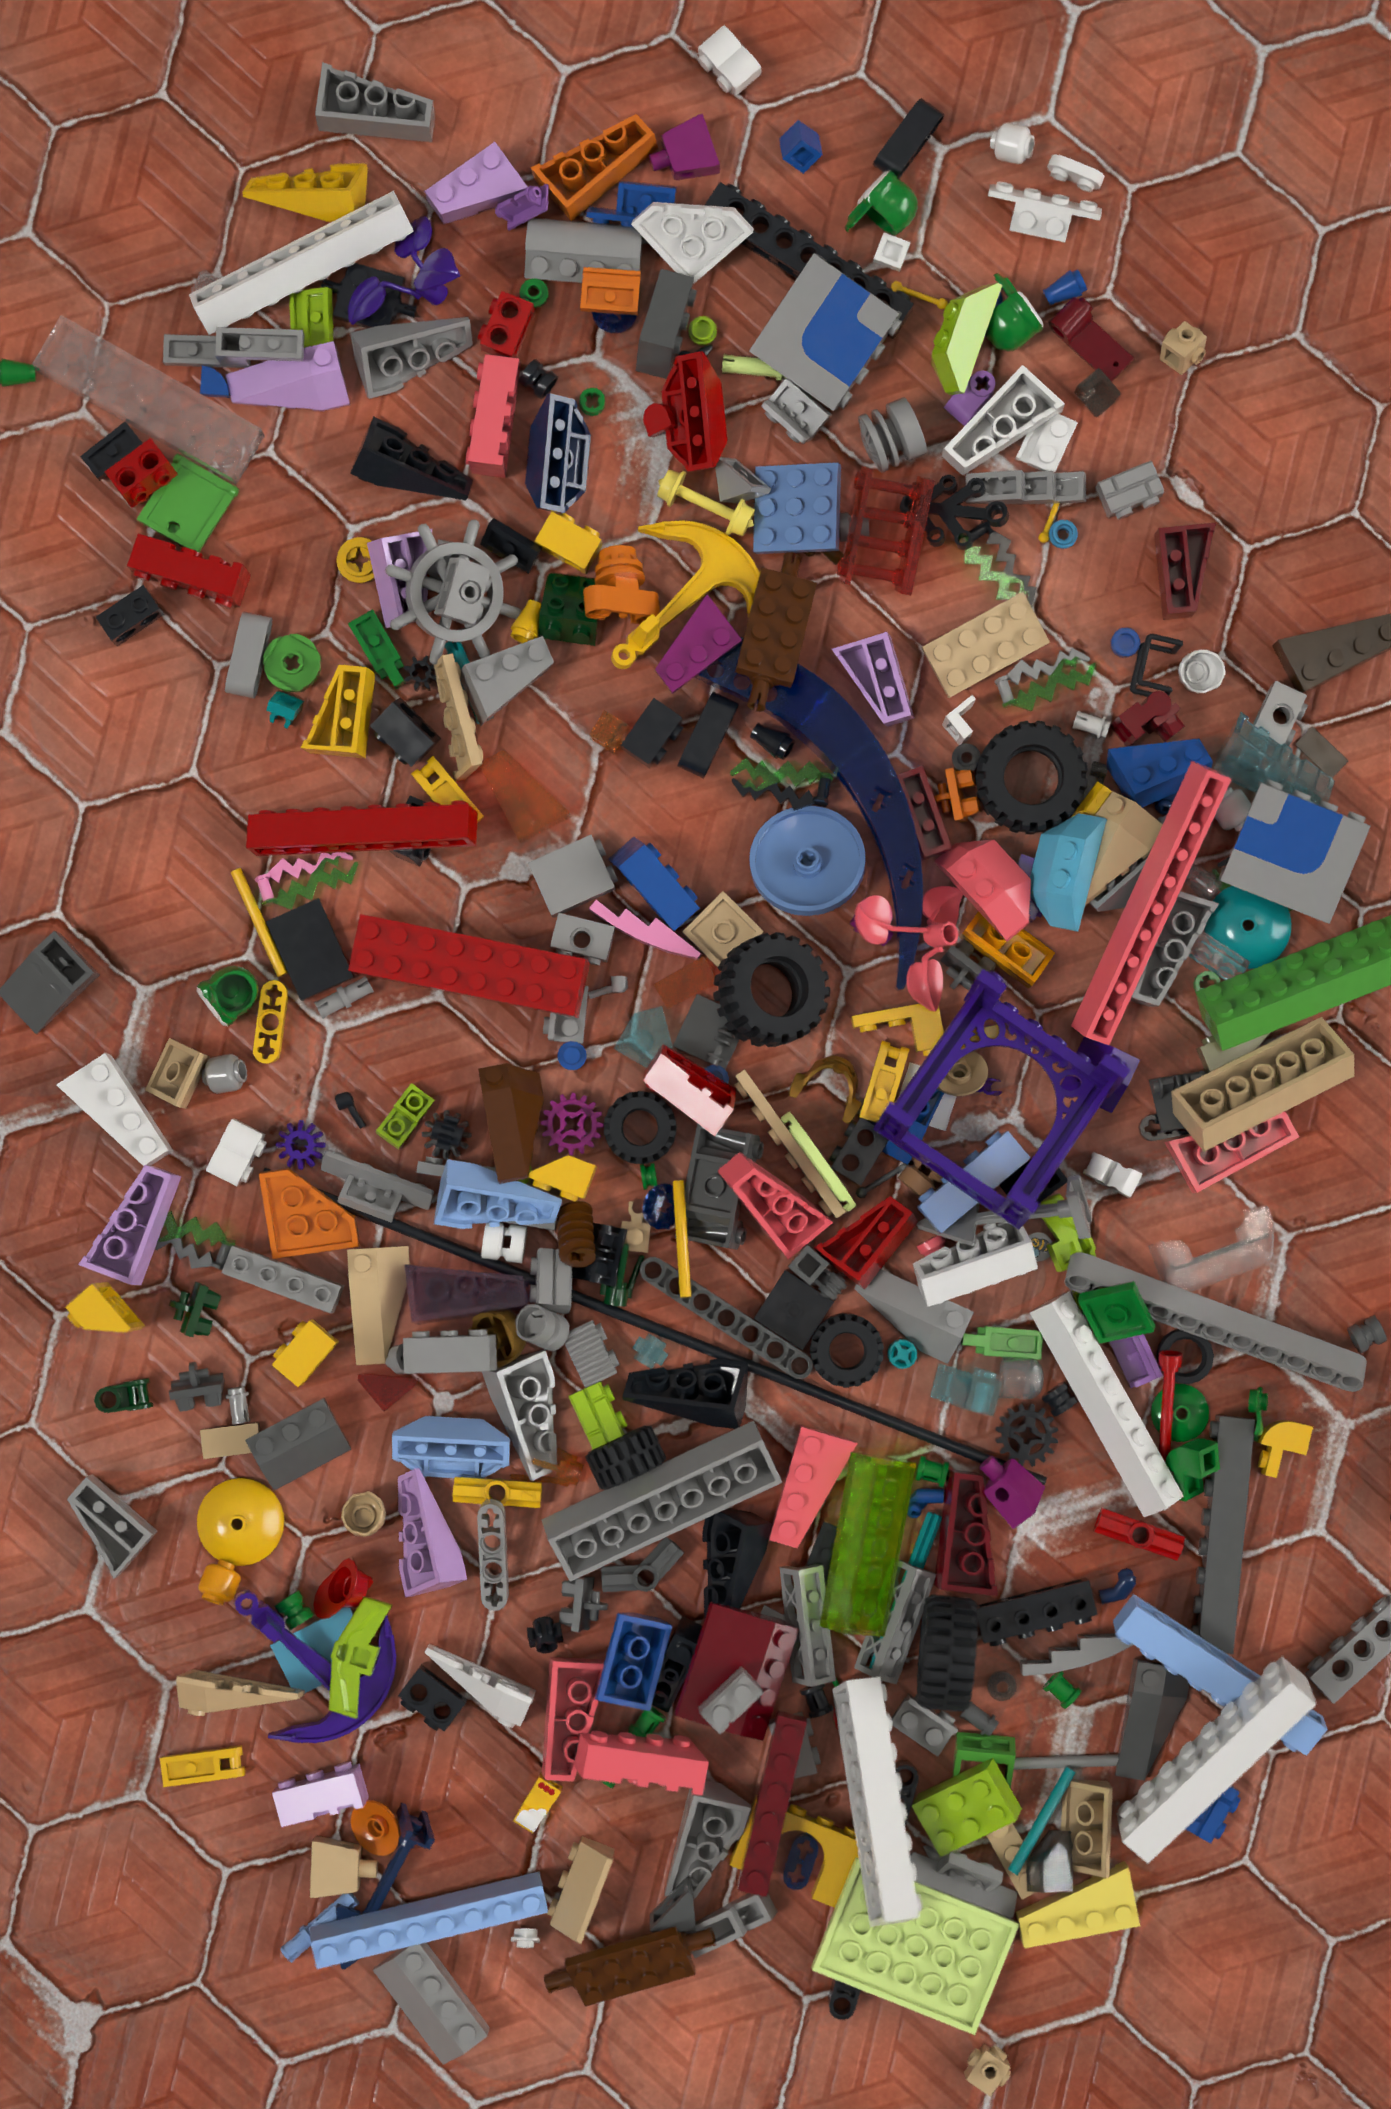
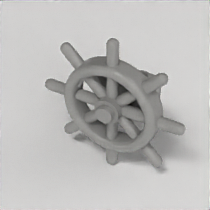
M477 520L469 521L463 543L450 542L437 545L429 526L424 523L420 524L418 532L427 551L419 556L410 571L395 565H388L385 569L388 576L406 582V602L409 611L390 622L391 628L399 630L415 621L423 631L434 637L435 640L429 657L430 663L434 665L437 664L438 659L442 656L446 641L462 642L472 640L480 658L489 656L490 651L482 634L493 625L499 614L517 619L522 612L520 608L503 603V582L500 573L515 566L518 558L511 554L494 563L484 551L475 547L474 544L480 526ZM452 554L459 555L458 558H450L449 563L447 565L444 556ZM433 563L443 582L425 576ZM422 587L435 591L438 595L423 602ZM435 610L434 614L441 616L439 624L428 613ZM452 620L464 624L465 628L451 630Z

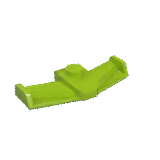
M1059 1193L1048 1196L1039 1204H1055L1057 1201L1064 1199ZM1059 1216L1042 1218L1057 1239L1046 1245L1057 1272L1067 1270L1070 1256L1074 1253L1082 1252L1096 1257V1247L1092 1237L1079 1239L1072 1217L1059 1218ZM1072 1290L1073 1298L1080 1311H1082L1078 1302L1079 1292Z
M363 1597L341 1636L335 1641L330 1656L332 1659L329 1695L330 1711L358 1719L360 1673L367 1676H372L381 1647L372 1645L370 1642L392 1608V1604L374 1598Z

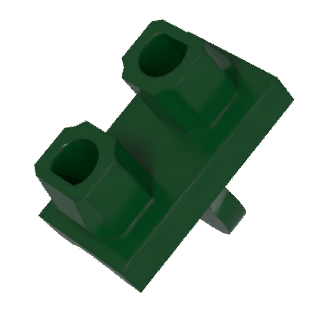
M199 1282L194 1283L188 1304L190 1293L185 1291L181 1292L179 1301L170 1300L169 1306L176 1308L173 1319L182 1321L185 1312L180 1332L189 1337H193L194 1334L209 1336L213 1321L200 1317L202 1307L216 1310L221 1295Z

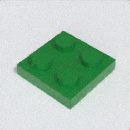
M1135 1281L1079 1293L1078 1302L1099 1344L1154 1332L1155 1323Z

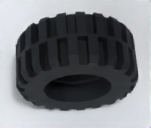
M1022 721L1018 725H1010L1004 728L1002 732L996 734L990 740L979 758L975 781L978 790L976 794L979 801H982L984 805L983 810L987 815H991L995 819V823L999 826L1004 825L1010 828L1009 831L1015 833L1020 831L1025 832L1026 835H1032L1036 832L1044 833L1066 821L1081 804L1084 798V791L1087 788L1088 779H1086V773L1088 768L1087 762H1084L1082 758L1084 753L1080 747L1075 746L1073 743L1075 739L1069 733L1066 736L1060 731V727L1056 725L1052 727L1047 726L1043 721H1036L1035 723ZM1026 751H1034L1045 755L1055 765L1058 773V784L1054 794L1048 800L1034 805L1024 804L1013 798L1004 782V772L1008 762L1017 754Z
M775 932L771 935L765 933L733 948L727 953L728 958L721 961L718 966L721 973L715 975L713 983L718 986V990L713 992L714 1001H719L721 1008L716 1010L719 1017H726L728 1022L725 1023V1026L728 1030L736 1029L738 1031L737 1038L742 1041L750 1039L751 1045L758 1047L763 1045L777 1047L804 1037L811 1032L812 1028L817 1027L820 1023L821 1017L819 1015L826 1013L828 1003L824 1002V999L830 996V987H825V981L829 977L827 971L822 972L820 968L823 961L819 956L814 957L811 954L813 948L807 943L801 946L799 945V938L792 935L785 938L784 933ZM759 965H772L787 977L792 990V1001L786 1014L779 1017L770 1015L763 1011L755 1002L751 991V978L754 970Z
M931 1595L925 1599L917 1672V1703L922 1708L962 1712L970 1706L974 1684L978 1635L977 1603L971 1598Z

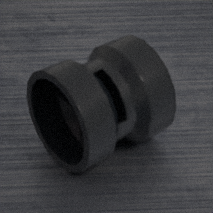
M534 359L524 369L518 382L524 387L532 388L534 394L538 398L543 399L555 386L558 376L552 371L547 372L543 369V364Z

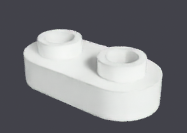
M1052 155L1047 166L1053 178L1059 181L1069 180L1077 183L1078 188L1087 192H1092L1093 189H1100L1105 178L1100 171L1062 155Z

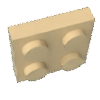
M722 891L682 933L718 968L721 961L728 958L727 953L733 948L763 934L764 931Z

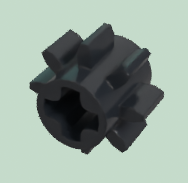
M413 656L412 660L414 663L411 667L404 666L405 671L410 673V676L404 680L406 684L414 681V690L418 692L420 686H425L430 691L431 687L429 684L432 680L437 681L436 675H433V671H435L434 664L429 666L428 656H425L423 661H417ZM422 668L424 671H427L425 679L421 680L417 676V669Z
M447 1114L444 1120L436 1118L430 1139L437 1141L435 1147L450 1151L451 1145L459 1147L465 1130V1126L458 1125L460 1118Z
M539 1617L533 1621V1627L527 1628L530 1648L536 1647L539 1653H551L558 1648L557 1643L563 1642L561 1623H554L551 1617Z

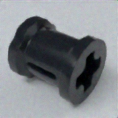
M825 1684L813 1687L806 1686L799 1690L800 1694L805 1696L810 1709L808 1714L810 1719L820 1717L834 1710L833 1705L828 1703L823 1690Z

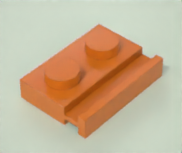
M583 267L580 311L638 315L641 271Z

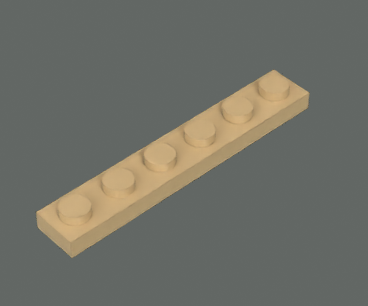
M744 1069L737 1074L735 1078L738 1082L734 1086L743 1099L749 1096L755 1106L751 1110L760 1122L766 1120L772 1128L768 1131V1134L778 1146L782 1143L789 1153L784 1156L795 1170L799 1167L805 1177L801 1180L811 1193L816 1190L822 1198L818 1204L828 1217L833 1214L835 1218L844 1214L846 1211L746 1070Z

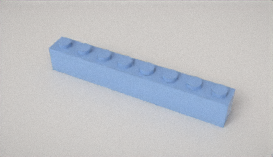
M1135 1594L1131 1596L1113 1620L1115 1633L1120 1641L1127 1645L1132 1643L1150 1660L1157 1659L1163 1663L1165 1669L1175 1676L1180 1674L1185 1677L1193 1688L1198 1691L1205 1690L1221 1706L1234 1702L1242 1695L1244 1688L1250 1682H1255L1261 1677ZM1311 1709L1281 1738L1282 1743L1291 1751L1296 1752L1298 1750L1307 1756L1328 1730L1324 1717Z
M540 1871L310 1927V1942L316 1967L319 1969L548 1913Z

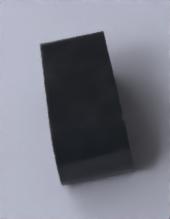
M920 98L881 149L873 165L882 172L892 171L900 179L944 118V114L923 98Z
M714 691L712 692L683 751L678 767L704 779L732 722L739 703Z

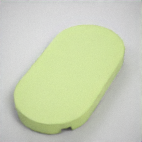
M790 1111L781 1117L783 1124L789 1121L788 1131L835 1197L840 1202H846L843 1206L845 1211L849 1212L857 1205L792 1113Z

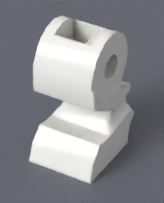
M1093 1152L1091 1155L1092 1159L1087 1169H1084L1083 1174L1104 1186L1114 1187L1118 1190V1193L1131 1198L1142 1173L1131 1168L1126 1169L1120 1163Z

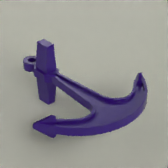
M251 1590L240 1591L234 1600L238 1613L245 1616L251 1615V1624L272 1642L275 1643L279 1639L330 1692L332 1662L287 1630L283 1617L262 1600L258 1602L254 1592ZM244 1599L252 1601L248 1607L242 1606L241 1602ZM388 1614L379 1628L377 1646L381 1648L372 1676H367L360 1673L358 1719L329 1711L319 1721L292 1725L268 1733V1738L295 1743L326 1742L356 1730L374 1715L391 1688L396 1668L395 1642Z

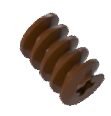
M571 1201L560 1207L556 1217L559 1258L564 1264L571 1267H586L592 1264L596 1257L594 1252L593 1208L587 1202Z

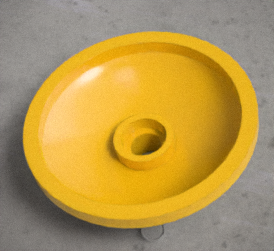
M234 1478L218 1484L204 1497L197 1514V1531L205 1549L217 1560H223L235 1566L251 1565L266 1558L277 1547L284 1531V1512L279 1499L266 1485L253 1479ZM234 1519L242 1520L243 1526L241 1529H236L233 1526Z

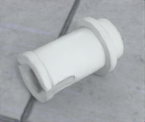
M1078 710L1072 728L1095 734L1098 739L1100 736L1106 738L1111 721L1106 720L1105 716L1102 719Z

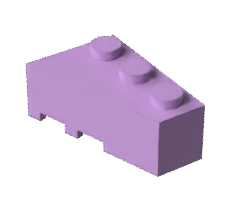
M419 532L380 538L367 543L385 628L391 627L390 622L394 618L409 611L406 602V582L388 576L385 569L388 565H395L410 571L419 556L427 551ZM422 587V600L425 602L427 601L428 589Z

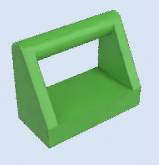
M957 1732L952 1777L960 1774L962 1760L985 1762L994 1758L996 1763L1006 1764L1005 1779L1011 1788L1016 1757L1015 1737Z

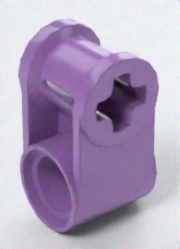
M981 370L974 373L969 379L965 393L953 395L944 406V409L965 426L992 397L996 383L995 378L988 371ZM984 381L988 383L987 391L985 389L977 390V382L980 384Z

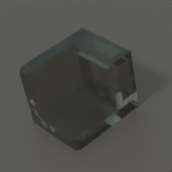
M1100 368L1096 369L1077 385L1074 392L1095 417H1099L1121 396V392Z

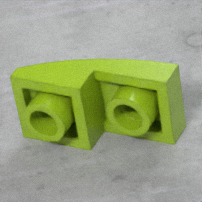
M411 1083L396 1102L392 1111L378 1127L376 1134L399 1150L435 1100Z

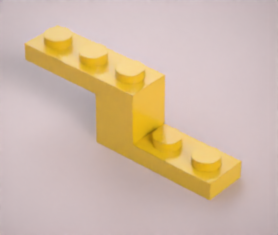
M915 1004L851 1017L853 1029L860 1028V1033L877 1030V1024L888 1023L889 1028L906 1025L905 1019H910L916 1052L923 1051L924 1057L929 1055L944 1033L939 1006L937 1011H930L921 1004ZM998 1025L984 1027L987 1037L990 1039L998 1037ZM974 1029L972 1032L975 1033V1036L971 1037L970 1041H980L977 1031Z

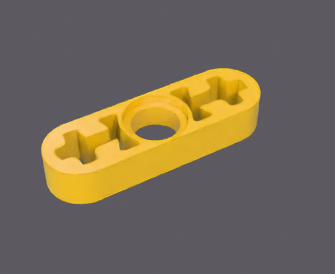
M276 980L266 982L260 994L253 1054L259 1062L264 1064L276 1062L281 1054L288 989L283 983ZM274 986H278L277 989L282 992V997H277L275 1001L276 1007L281 1006L280 1012L274 1009L264 1010L265 1004L271 1006L272 997L268 996L267 992L268 990H273ZM268 1014H275L279 1020L278 1027L272 1031L266 1030L263 1026V1019ZM261 1033L270 1036L277 1035L276 1041L270 1039V1048L274 1049L275 1052L274 1054H269L268 1059H264V1054L259 1053L260 1047L266 1046L267 1039L260 1038Z

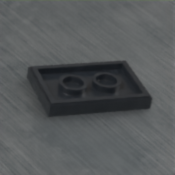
M319 898L266 921L301 1001L354 978L353 973L348 971L349 964Z

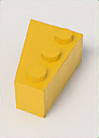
M338 665L324 695L325 700L318 715H315L313 719V726L307 739L303 741L301 749L311 754L366 758L375 672L367 667Z

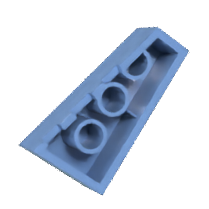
M997 1131L985 1141L988 1146L981 1152L975 1150L963 1160L966 1165L962 1169L991 1189H995L1031 1157L1009 1131L1003 1133ZM944 1178L940 1179L944 1184L934 1191L931 1187L918 1198L921 1203L917 1206L918 1210L939 1234H942L978 1203V1201Z

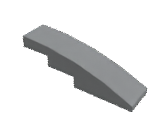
M1022 470L966 474V485L972 478H980L986 488L983 496L979 498L970 497L966 500V503L989 504L994 501H1000L1004 504H1059L1086 502V473L1084 471L1024 473ZM975 485L972 487V490L977 491L981 486Z
M1116 1633L1077 1635V1647L1048 1648L1049 1659L1020 1660V1673L1023 1676L1049 1674L1086 1666L1113 1656L1133 1644L1127 1645L1117 1638Z

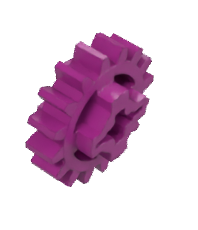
M572 1093L570 1099L567 1100L561 1094L560 1103L557 1104L551 1100L550 1104L553 1109L551 1111H543L549 1117L548 1120L541 1121V1125L548 1126V1130L543 1132L542 1135L544 1137L551 1136L552 1139L548 1145L551 1147L557 1143L559 1145V1153L568 1148L570 1156H573L575 1149H579L580 1153L584 1154L585 1145L594 1148L595 1145L592 1139H601L602 1137L596 1132L597 1128L604 1127L603 1123L597 1122V1118L602 1116V1112L594 1113L593 1109L596 1103L592 1102L587 1105V1096L585 1095L580 1100H577L576 1094ZM567 1105H578L582 1108L578 1112H568L564 1107ZM583 1114L577 1123L579 1129L576 1132L570 1129L562 1134L568 1125L565 1121L568 1117L575 1119ZM555 1115L560 1118V1128L556 1132L553 1129ZM590 1116L592 1128L588 1134L584 1130L585 1120ZM568 1136H577L581 1142L569 1144L563 1142V1140Z

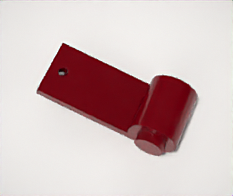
M1073 297L1048 324L1063 342L1110 384L1134 360V357L1093 321L1091 313L1093 308L1084 298L1077 299Z

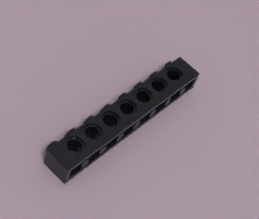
M721 182L718 183L705 206L739 208L744 212L742 216L752 227L755 224L762 223L768 228L764 233H756L753 230V233L740 244L796 279L806 266L801 257L808 253L812 255L814 253L819 254L830 265L857 284H860L877 298L885 300L891 308L902 313L899 318L902 324L893 336L887 335L889 338L895 339L913 309L914 304L910 302L911 298L899 290L896 292L886 287L887 283L876 275L870 277L862 272V267L852 260L846 262L838 257V252L829 245H819L813 241L814 237L807 231L802 229L797 231L789 226L790 222L779 214L773 216L766 211V207L761 202L755 199L751 201L741 195L742 192L734 185L727 184L726 186ZM786 238L791 241L792 245L789 248L783 249L777 245V241Z

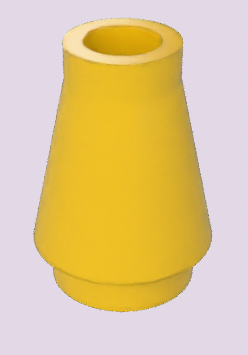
M535 600L527 601L526 606L510 627L512 630L510 636L514 640L525 643L538 637L541 603Z

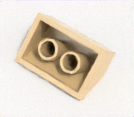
M583 1836L579 1844L574 1842L568 1859L573 1862L569 1872L563 1870L557 1886L562 1888L559 1899H552L547 1915L552 1916L550 1926L582 1944L611 1867L615 1850L612 1847Z

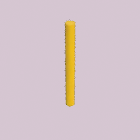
M242 869L233 870L230 873L275 973L277 977H281L288 973Z
M684 1180L673 1181L679 1291L680 1298H687L692 1296Z

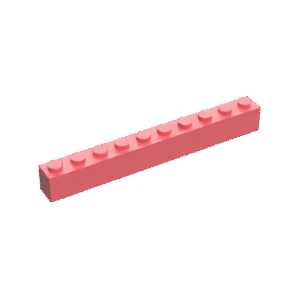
M1191 761L1071 1024V1027L1084 1037L1110 1045L1231 782V778Z

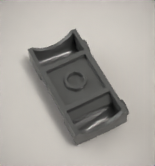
M697 1124L685 1184L689 1241L737 1250L740 1245L745 1243L747 1230L743 1228V1222L738 1221L742 1202L717 1170L739 1152L753 1162L760 1159L763 1155L764 1144L760 1142L758 1135L721 1128L716 1136H713Z

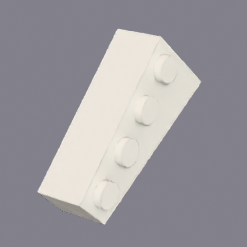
M1008 1222L985 1224L983 1226L984 1231L975 1235L973 1245L957 1242L956 1246L952 1248L944 1246L914 1262L913 1268L918 1287L927 1306L940 1304L946 1300L969 1294L975 1290L995 1285L1001 1281L1038 1269L1032 1241L1024 1227L1022 1226L1018 1230Z

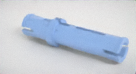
M353 1893L342 1894L307 1925H302L299 1928V1932L280 1948L286 1959H289L291 1963L294 1962L300 1954L311 1946L310 1927L337 1921L336 1904L353 1909L358 1906L359 1901Z

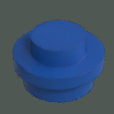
M566 1042L558 1051V1061L567 1070H577L586 1062V1050L578 1042Z

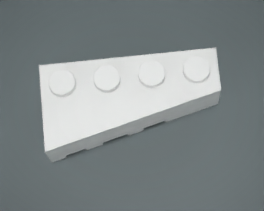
M1022 365L948 443L943 450L942 457L963 476L1024 437L1030 431L1046 423L1055 415L1060 414L1065 403Z
M102 1054L57 1084L67 1096L143 1166H151L173 1152L172 1147L111 1054Z

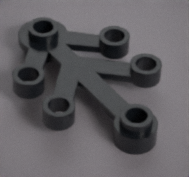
M945 475L940 479L939 483L922 494L918 492L907 493L900 502V511L906 519L919 522L927 533L930 545L933 547H939L944 544L945 534L941 528L934 526L927 514L939 515L953 534L957 547L961 550H967L973 545V538L969 531L962 528L955 517L984 520L993 527H1001L1009 519L1006 505L1003 502L994 501L989 503L986 508L962 506L960 504L970 497L979 498L984 495L986 490L984 482L980 478H972L965 487L957 491L958 484L955 477ZM947 482H953L951 487H944ZM975 485L981 486L977 491H973L972 487ZM943 493L946 495L953 494L941 503L932 502ZM913 505H919L917 509L910 510ZM997 514H1002V515H1003V516H1002L1001 518H999V519H996V520L993 519L994 516L997 515ZM935 534L941 535L937 540L931 539ZM963 537L969 538L965 543L959 542Z

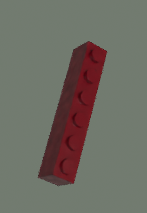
M777 1711L738 1878V1891L767 1897L807 1725V1719L804 1716Z

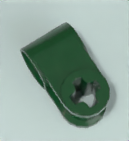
M149 1378L123 1382V1384L101 1388L94 1398L97 1409L103 1413H112L153 1407V1402L149 1401L147 1384L150 1383ZM106 1391H110L116 1396V1404L113 1407H107L103 1404L102 1396Z

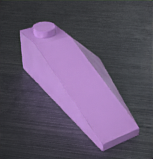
M334 341L304 348L303 361L268 360L226 374L233 404L266 407L268 405L281 406L289 409L304 408L312 409L313 411H327L350 405L338 350Z

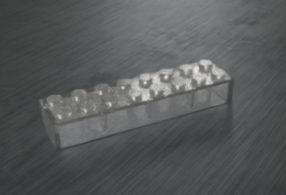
M62 315L32 363L38 373L122 421H126L131 426L235 485L239 482L265 437L260 427Z

